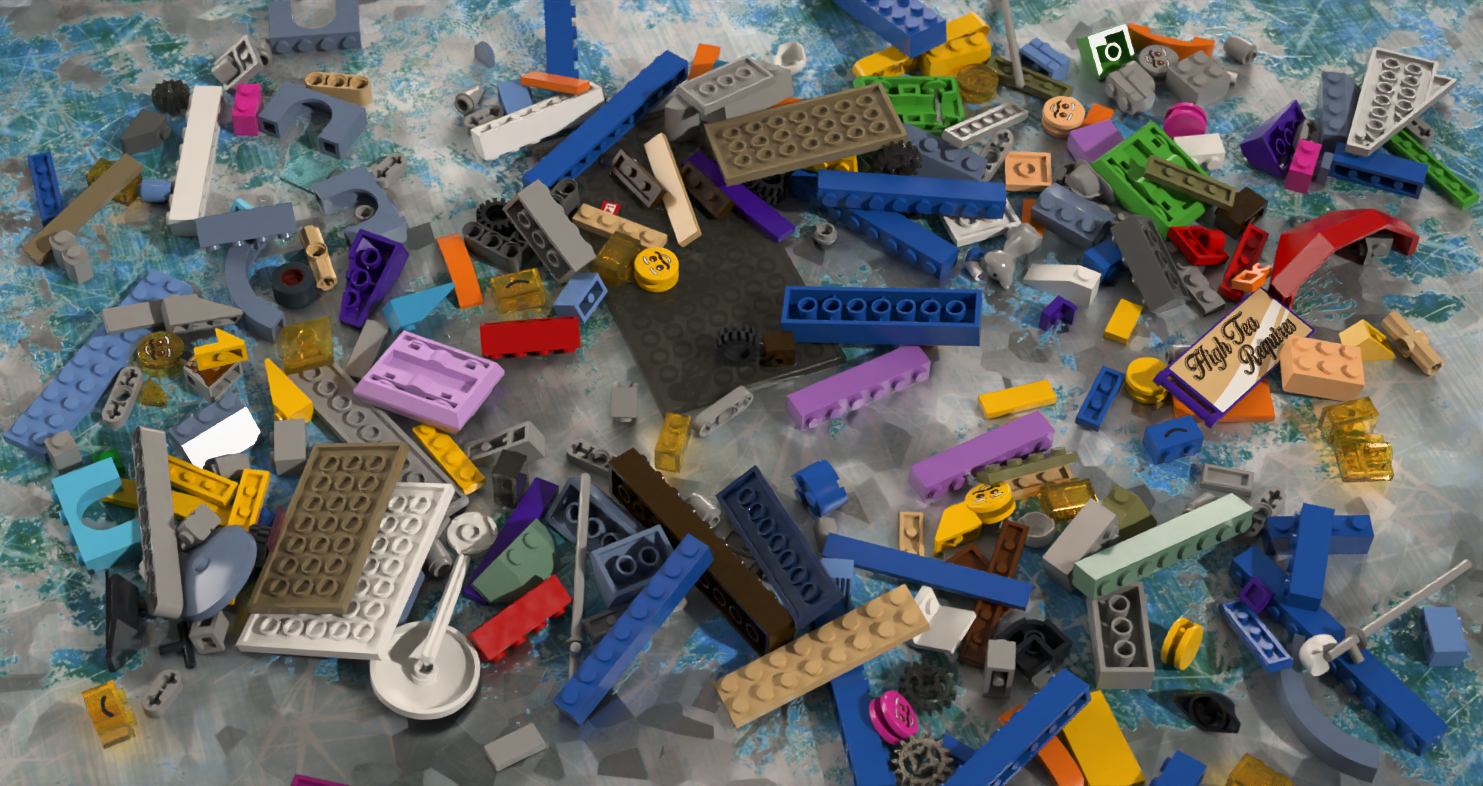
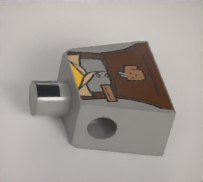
M185 351L180 357V364L184 365L183 372L187 384L210 404L218 400L244 375L241 362L199 371L195 354Z

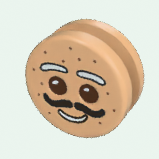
M1065 96L1054 97L1048 100L1043 107L1041 119L1043 129L1054 137L1068 138L1070 131L1081 127L1085 117L1084 107L1077 100Z

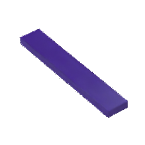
M700 151L682 162L683 168L690 161L736 203L733 206L736 211L777 243H780L795 232V225L742 184L727 187L719 166Z
M535 477L463 590V597L485 606L488 605V602L471 584L536 518L539 521L542 519L559 492V485Z

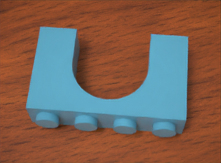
M112 457L51 479L54 489L50 490L55 505L61 504L63 510L58 511L63 526L69 524L71 530L66 533L71 546L77 545L79 549L75 556L80 568L86 566L88 574L91 575L143 555L140 524L137 518L106 530L91 529L81 522L84 511L92 503L124 490Z

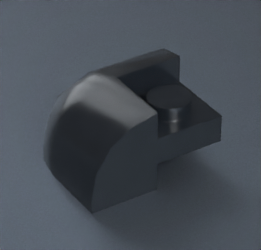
M1024 617L996 635V640L1004 639L1009 642H1016L1015 668L1031 683L1048 671L1051 674L1058 668L1069 654L1073 644L1060 629L1047 619L1045 621L1037 619L1026 620Z

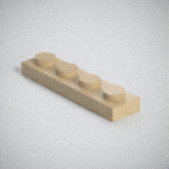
M584 203L572 218V223L579 228L640 251L652 247L663 248L667 242V234Z

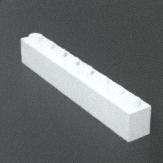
M194 86L193 95L189 96L190 111H186L187 127H183L182 137L184 142L179 146L180 160L176 161L177 177L173 178L172 183L174 193L169 196L170 212H166V225L170 226L172 236H198L195 218L204 217L225 106L222 86Z

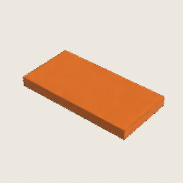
M1267 378L1259 383L1218 423L1274 421L1275 411ZM1172 379V382L1175 385L1182 389L1186 394H1188L1192 399L1199 403L1209 413L1213 414V412L1209 408H1207L1203 403H1201L1186 389H1184L1181 385H1179L1175 380ZM1170 393L1175 419L1191 414L1196 423H1205Z

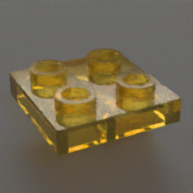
M1383 435L1333 437L1332 446L1342 483L1393 480L1394 472L1391 465L1393 450L1391 443L1385 442Z

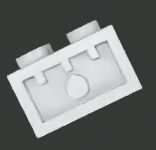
M922 586L914 600L927 619L931 629L906 641V643L910 647L953 654L975 620L976 614L974 611L940 606L932 588Z

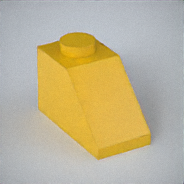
M1364 319L1339 333L1341 344L1360 347L1362 362L1392 360L1395 358L1389 338Z
M967 501L952 504L944 510L934 540L933 555L935 557L942 555L943 549L958 548L980 538L982 522L976 513L967 506Z

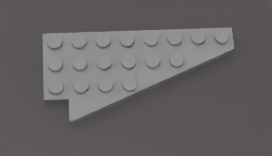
M1373 46L1344 152L1355 156L1368 157L1454 89L1457 79L1436 74L1439 64L1437 61Z

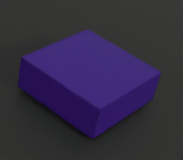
M1253 576L1237 596L1255 613L1260 614L1276 593L1257 576Z

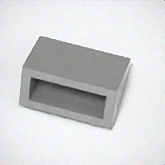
M678 94L665 105V135L668 141L685 142L699 134L700 112Z

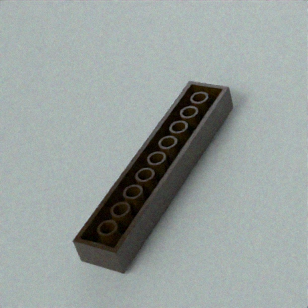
M633 447L608 462L609 493L637 521L647 529L660 524L674 550L688 533L710 548L714 561L694 586L760 657L794 641L795 621L787 608L785 609L780 604L775 593L771 590L768 591L764 587L759 576L748 570L742 558L732 553L726 541L716 536L710 524L700 519L694 507L684 502L678 490L668 485L662 473L652 468L645 455H640Z

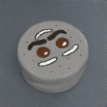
M1151 45L1141 50L1137 63L1153 78L1156 86H1162L1165 84L1168 68L1180 61L1177 53L1171 48L1163 45Z

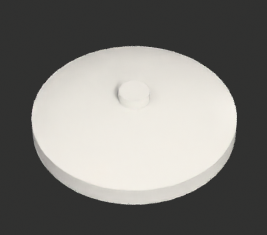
M416 621L395 628L382 660H370L371 685L375 694L385 706L405 717L428 720L450 715L462 708L471 699L479 682V657L469 639L451 626H447L435 662L430 665L427 662L422 663L420 657L433 621Z

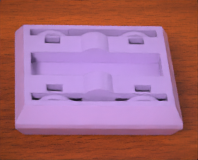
M403 331L353 390V394L362 402L457 435L469 418L476 413L491 394L492 389L505 374V370L496 362Z

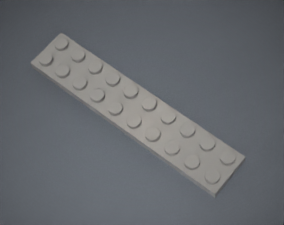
M320 346L280 368L313 402L314 413L343 443L407 442L410 449L397 482L452 484L455 492L445 513L447 517L469 504V498L381 408L362 402L353 394V390L357 386L356 382Z

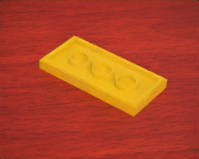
M1101 690L1091 692V701L1060 731L1087 786L1145 785L1146 779Z

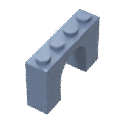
M291 0L269 2V32L272 54L362 48L358 0H336V16L334 20L328 25L316 29L303 28L294 22Z
M287 81L283 83L258 115L260 132L279 139L282 138L293 122L301 117L308 115L326 117L330 122L318 136L320 153L340 160L367 126L366 109L364 107Z
M364 165L312 185L315 202L325 216L353 205H369L376 211L370 219L344 229L345 244L348 250L359 229L400 243L408 240L406 230L409 229L407 220L404 216L400 217L395 203L388 200L385 189L382 186H378L373 172H368Z

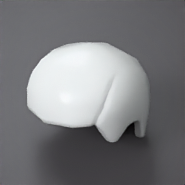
M798 42L781 44L778 46L777 55H773V65H780L791 70V75L799 73L806 65L803 45Z
M1036 511L1026 513L1017 521V523L1030 526L1025 541L1026 546L1033 548L1044 547L1054 538L1056 532L1055 521L1044 513Z
M1315 635L1309 638L1300 649L1299 659L1312 677L1320 676L1330 668L1328 662L1323 658V653L1338 644L1331 635Z

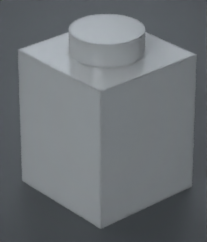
M68 430L43 440L49 460L59 476L83 466L79 448Z

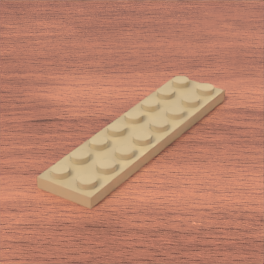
M903 584L714 681L713 684L735 727L739 728L931 628L907 586Z

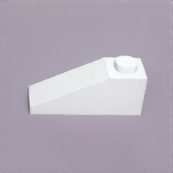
M1032 264L1022 283L1055 296L1059 295L1070 302L1089 308L1098 292L1101 273L1080 265Z

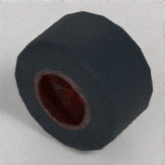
M301 262L284 263L272 273L271 285L273 295L280 305L287 308H299L309 304L316 296L315 276L313 270L308 265Z

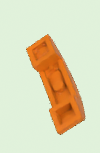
M1128 23L1127 30L1132 47L1138 51L1151 45H1163L1174 50L1179 57V61L1199 51L1204 52L1212 59L1216 42L1214 40L1194 37L1193 42L1150 34V27Z
M459 233L435 238L441 258L444 259L451 281L455 284L453 289L460 310L482 305L483 298L466 246Z
M1020 704L999 716V721L1004 726L1010 720L1012 714L1017 710H1021L1024 706ZM1056 735L1035 755V758L1048 772V781L1053 786H1087L1075 761Z

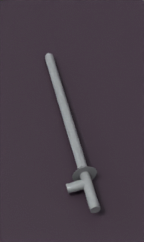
M1000 0L1015 83L1018 88H1023L1025 82L1009 0Z
M583 473L580 477L571 637L562 643L564 648L570 650L568 681L580 667L581 650L589 647L581 638L591 476L588 473Z
M1463 560L1361 629L1356 626L1347 627L1345 630L1346 638L1324 652V660L1331 662L1348 651L1354 664L1364 661L1365 659L1360 650L1366 648V638L1469 570L1472 567L1471 561Z

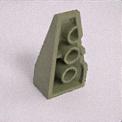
M1116 484L1102 503V506L1117 516L1120 536L1117 544L1157 526L1158 522L1140 497Z

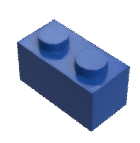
M946 733L937 745L936 755L957 768L962 764L964 765L972 757L975 750Z

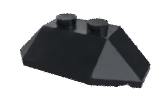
M111 568L105 569V659L110 673H114L143 647V636L147 635L146 620L142 619V613H147L146 598L140 596L138 587Z

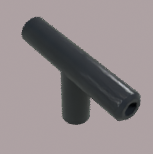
M180 621L177 624L180 641L159 646L160 656L182 652L185 667L193 669L196 667V660L192 642L189 638L188 623Z

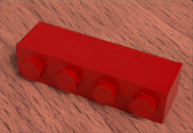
M578 315L480 323L482 356L487 355V359L502 358V354L512 353V357L527 356L526 352L535 351L537 355L551 354V350L560 349L561 353L576 352V348H581Z
M551 575L468 633L466 637L475 647L481 664L487 661H491L493 664L506 655L503 650L510 645L514 649L527 639L524 635L532 630L533 633H536L547 625L545 620L550 616H553L555 619L568 610L566 605L573 600L556 575Z

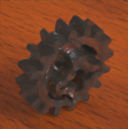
M900 140L898 144L891 141V146L889 147L883 145V151H876L877 157L871 159L873 173L904 176L917 175L916 169L922 168L921 161H923L918 147L913 146L910 141L905 145L903 140Z
M924 659L923 665H919L914 661L912 669L907 666L905 667L904 674H900L898 693L907 700L912 709L914 707L918 708V715L925 710L928 716H932L933 710L942 714L943 706L948 709L951 708L952 701L956 699L958 683L954 681V673L947 674L948 666L945 665L939 668L938 661L935 660L933 665H929L927 659Z
M920 732L917 739L911 734L909 736L910 742L900 741L902 750H894V755L898 759L892 760L893 767L898 768L894 773L896 778L902 777V786L910 784V786H936L938 782L940 784L946 782L944 775H952L951 769L948 767L953 765V758L949 757L951 755L950 748H944L945 742L943 739L935 742V734L932 733L929 738H925L924 733ZM934 750L940 755L941 762L933 757ZM927 757L928 763H923L922 766H920L919 768L918 762L922 763L923 760ZM904 763L912 768V775L906 771Z

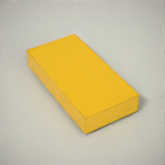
M1121 298L1104 331L1103 337L1126 345L1142 314L1144 306Z

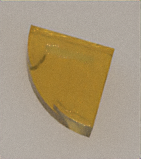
M147 380L141 397V403L145 406L166 408V394L157 383Z

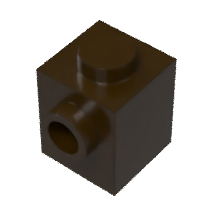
M793 330L763 332V342H759V357H764L765 367L794 365L795 344Z

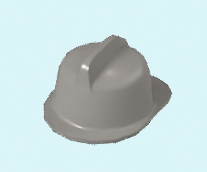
M1083 159L1077 160L1076 169L1065 178V182L1072 192L1085 199L1096 197L1105 204H1112L1115 201V195L1110 185Z

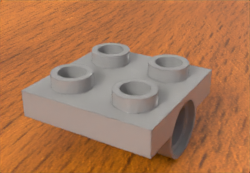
M246 34L214 62L215 65L211 68V71L223 84L225 91L233 95L236 92L237 84L248 82L264 68V65L253 39Z

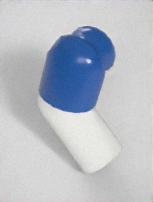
M972 248L967 252L964 266L973 278L979 281L985 276V272L978 265L981 261L980 257L984 258V253L981 249Z

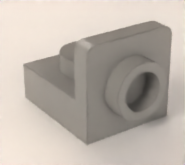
M1373 233L1362 238L1361 242L1357 244V255L1361 257L1363 265H1368L1371 255L1381 256L1389 254L1394 240L1392 233Z

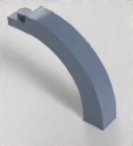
M254 239L244 240L245 245L230 247L226 257L225 279L232 307L242 309L243 316L241 322L250 331L263 340L275 344L287 329L285 313L259 298L248 282L251 266L268 241L255 243Z
M1294 634L1292 643H1286L1285 646L1286 652L1293 659V667L1275 672L1276 695L1285 720L1305 747L1323 762L1346 775L1372 783L1378 770L1381 746L1362 741L1343 732L1326 719L1317 709L1304 685L1302 663L1299 659V652L1305 642V636Z

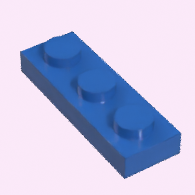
M1102 366L1076 416L1075 423L1098 432L1125 380L1126 374Z

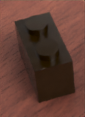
M1246 186L1240 192H1236L1233 207L1229 211L1217 207L1214 213L1216 215L1214 226L1236 240L1242 235L1248 223L1255 225L1264 218L1268 200Z

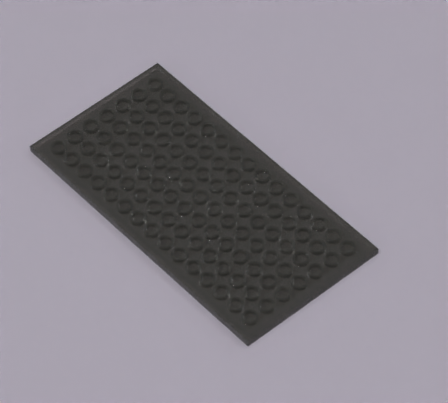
M665 109L648 113L574 179L578 184L580 203L568 216L570 222H572V218L583 203L600 209L603 201L621 204L617 216L667 234V242L663 248L673 252L678 259L679 278L677 283L671 289L664 292H649L642 289L634 278V261L642 251L578 227L579 234L585 242L592 246L594 254L597 256L587 267L590 273L599 274L608 292L603 299L663 419L714 404L739 386H744L750 392L846 363L847 357L839 343L794 342V365L765 367L764 357H756L754 362L750 360L749 365L742 363V367H738V364H734V367H731L729 362L724 365L722 361L719 362L717 360L714 338L717 331L721 332L720 328L724 326L727 329L728 324H732L733 327L736 326V323H740L741 327L747 324L749 328H755V331L758 332L759 342H763V332L782 331L781 317L786 286L806 285L781 242L777 243L734 208L721 221L718 220L687 190L686 192L702 235L685 247H682L678 244L663 199L655 210L648 208L608 168L619 150L624 149L655 178L644 144L661 132L665 135ZM699 119V134L691 140L685 142L668 141L679 171L682 169V162L698 151L718 165L704 130V124L709 122ZM568 135L529 146V152L535 164L537 165L541 158L546 157L553 151L554 147L562 143Z

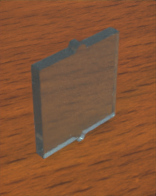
M301 153L293 163L288 165L289 167L280 176V180L314 195L312 185L329 179L336 170L328 164Z

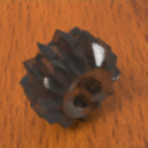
M173 78L170 81L163 79L162 84L156 83L155 89L152 90L153 105L161 114L167 112L170 116L175 112L180 114V111L187 110L189 105V87L181 79L174 81Z

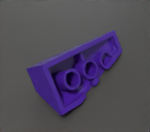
M1297 100L1291 101L1251 132L1239 144L1243 156L1246 157L1250 165L1277 177H1282L1289 170L1292 162L1291 155L1295 152L1293 140L1297 127L1306 120Z
M359 229L349 249L348 257L350 260L348 270H346L345 278L347 280L345 292H343L339 320L362 329L367 319L370 318L399 277L409 257V253L400 242Z

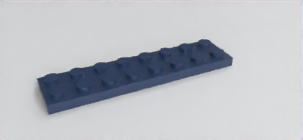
M754 465L715 495L790 615L801 629L845 597L757 465Z

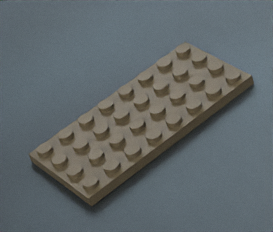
M881 82L704 124L705 134L727 187L908 143V135Z
M407 442L314 444L246 606L250 614H346L410 448Z

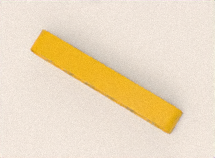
M974 12L946 23L947 42L983 33L986 37L990 31V27ZM891 46L857 61L852 67V73L857 78L860 76H899L920 67L921 54L910 59L900 50Z

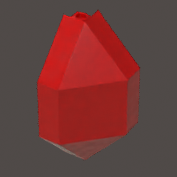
M1375 209L1333 210L1280 235L1268 292L1291 310L1298 288L1336 250L1373 233H1392L1393 242L1408 256L1415 253L1420 236L1405 221Z

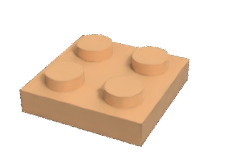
M1010 151L1004 159L1005 190L1043 192L1044 189L1051 186L1050 153Z

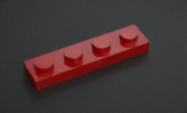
M1250 223L1247 224L1219 285L1218 293L1237 303L1241 300L1244 292L1232 289L1231 280L1244 270L1251 271L1253 265L1257 264L1269 233Z

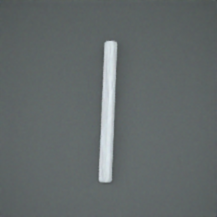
M459 554L455 560L421 651L420 660L422 663L427 662L430 665L435 662L470 566L471 559L468 555Z

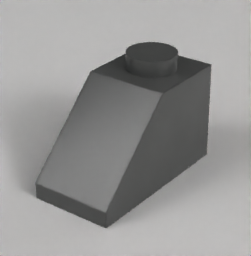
M142 108L119 139L123 155L125 153L133 155L160 147L162 142L170 135L167 116Z

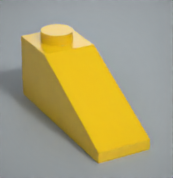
M269 358L265 359L264 362L275 412L273 414L274 420L305 418V423L314 419L313 402Z

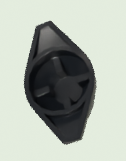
M1196 689L1194 692L1175 694L1173 702L1198 727L1209 732L1238 734L1241 723L1235 714V704L1225 694L1214 690Z

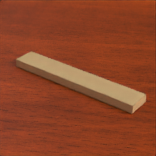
M661 132L644 144V148L655 179L667 190L662 199L678 244L685 247L701 236L702 233L667 137Z

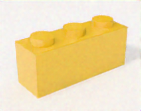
M983 33L948 41L921 54L920 70L924 76H955L981 69L990 60L992 47Z

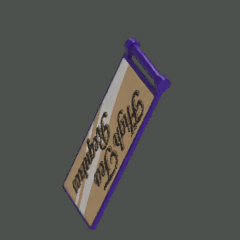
M1259 287L1236 305L1169 366L1161 370L1153 379V383L1165 388L1205 422L1204 425L1211 430L1220 419L1280 365L1279 353L1289 335L1309 338L1313 335L1315 329L1263 287ZM1170 376V377H1171L1173 380H1175L1179 385H1181L1184 389H1186V390H1187L1190 394H1192L1196 399H1198V400H1199L1201 403H1203L1207 408H1209V409L1213 412V414L1209 413V412H1208L1205 408H1203L1199 403H1197V402H1196L1194 399H1192L1188 394H1186L1182 389H1180V388H1179L1177 385H1175L1171 380H1169L1168 377Z

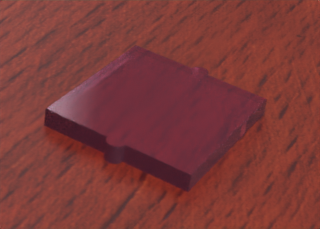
M280 506L277 508L267 542L269 552H274L285 517L284 508Z

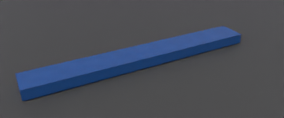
M830 532L821 555L822 558L854 560L855 568L1025 612L1033 589V584Z

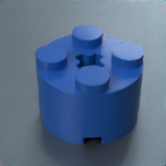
M825 459L816 461L791 475L797 487L794 490L795 496L800 503L806 502L809 506L807 507L808 513L814 521L848 502L844 486L839 489L837 482L840 479Z

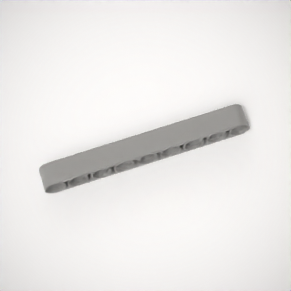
M138 425L133 433L132 449L148 612L152 616L178 619L183 609V595L166 435L164 430Z

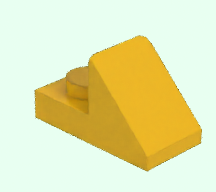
M215 328L217 343L194 348L199 371L248 360L245 341Z

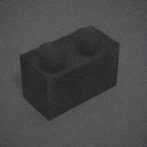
M502 450L492 471L495 504L516 509L529 488L527 455L517 451Z

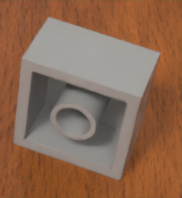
M1199 51L1168 68L1164 88L1181 103H1192L1202 109L1227 95L1231 75L1204 52Z

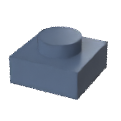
M1324 152L1323 159L1317 160L1314 173L1318 174L1316 183L1325 185L1333 153Z

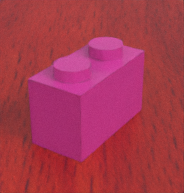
M237 84L231 115L235 135L258 136V115L263 110L264 105L260 84Z
M1299 139L1284 189L1307 194L1322 144Z

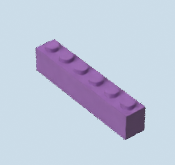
M905 345L787 395L786 411L801 432L809 428H815L820 423L836 419L841 414L857 410L869 402L880 400L890 393L901 391L911 384L924 381L929 377L931 361L918 345Z
M1039 410L1034 411L910 466L908 482L924 503L930 500H937L944 494L953 490H959L966 484L977 480L976 472L985 470L986 465L1000 464L1002 466L1006 465L1009 459L1022 458V460H1025L1029 457V454L1048 450L1053 444L1055 430Z

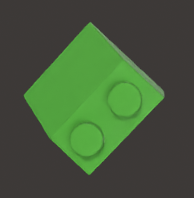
M1126 24L1112 26L1076 39L1082 61L1098 80L1107 78L1108 74L1114 71L1118 72L1121 65L1132 60L1137 62Z

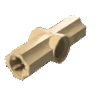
M313 225L305 226L299 232V237L308 260V266L313 270L317 288L324 291L330 290L338 282L328 255V248L324 244L319 227H314Z
M1396 311L1389 313L1382 320L1381 326L1396 341V348L1401 356L1405 358L1410 357L1429 376L1436 374L1443 367L1444 361L1429 346V339L1423 330H1415Z

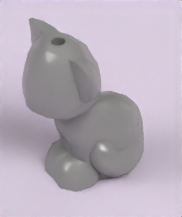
M1022 223L1018 227L1008 229L1006 235L1008 240L1004 244L1003 251L994 250L988 252L984 258L987 264L988 275L994 280L999 281L1004 289H1008L1012 285L1015 272L1014 260L1024 254L1031 253L1042 243L1043 236L1037 233L1036 229L1028 223Z

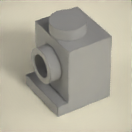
M222 611L208 619L193 622L189 638L200 655L225 650L223 642L229 622Z

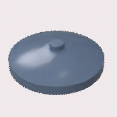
M237 525L221 527L211 532L204 541L194 547L180 564L183 609L180 617L188 622H199L212 617L225 608L243 588L252 572L257 555L256 541L244 528Z

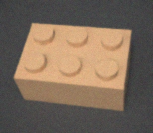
M1289 335L1279 353L1283 391L1354 403L1365 386L1360 347Z

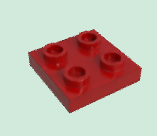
M1203 226L1170 227L1166 233L1172 240L1173 245L1182 251L1186 256V260L1192 265L1225 264L1229 259L1227 253L1222 249L1225 244V235L1220 229H1205Z

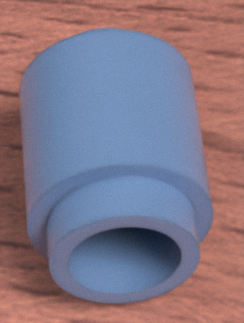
M143 178L142 183H138V197H142L143 202H167L170 194L174 193L173 182L167 181V179Z

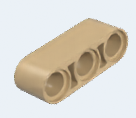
M312 72L305 77V85L308 89L359 106L368 105L372 101L370 80L366 76Z

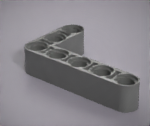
M562 179L550 191V195L556 203L563 207L567 217L580 203L578 184L574 179ZM476 221L469 222L462 228L466 249L506 272H519L536 254L518 229L507 238Z

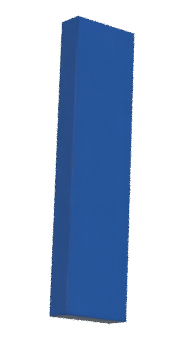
M51 151L27 156L43 227L47 226L64 210Z
M1241 599L1219 604L1218 612L1268 674L1293 667V659L1255 612Z

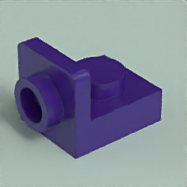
M1058 295L1041 312L1038 327L1047 332L1053 325L1057 326L1061 319L1072 325L1075 322L1078 307Z

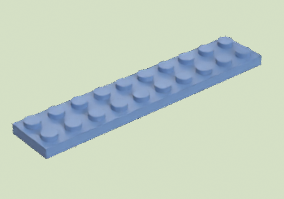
M152 268L118 307L160 300L173 294H179L180 296L189 295L194 291L192 285ZM103 323L3 435L5 442L47 461L49 457L43 440L65 430L71 433L114 384L120 371L128 367L164 325L108 335Z

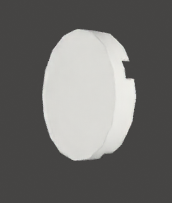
M467 512L456 516L446 529L447 546L452 553L457 556L459 554L468 555L470 559L485 556L498 537L497 525L489 516H482L479 512Z

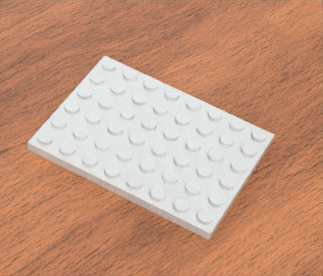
M416 482L396 483L346 614H251L236 644L238 649L242 652L381 661L454 495L455 489L453 485Z

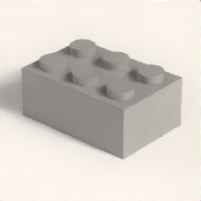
M1090 498L1043 555L1042 560L1046 576L1072 593L1076 588L1072 584L1074 563L1117 544L1120 538L1117 516Z

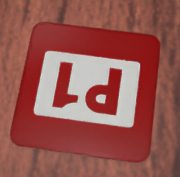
M603 201L600 210L617 216L621 204Z

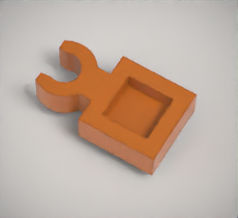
M1257 263L1253 265L1251 271L1244 270L1231 280L1232 289L1242 290L1245 293L1255 292L1266 283V278L1272 275L1271 266L1268 265L1261 269V265Z

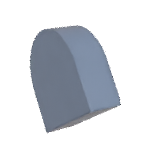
M482 41L474 46L475 58L488 69L495 65V57L490 45Z

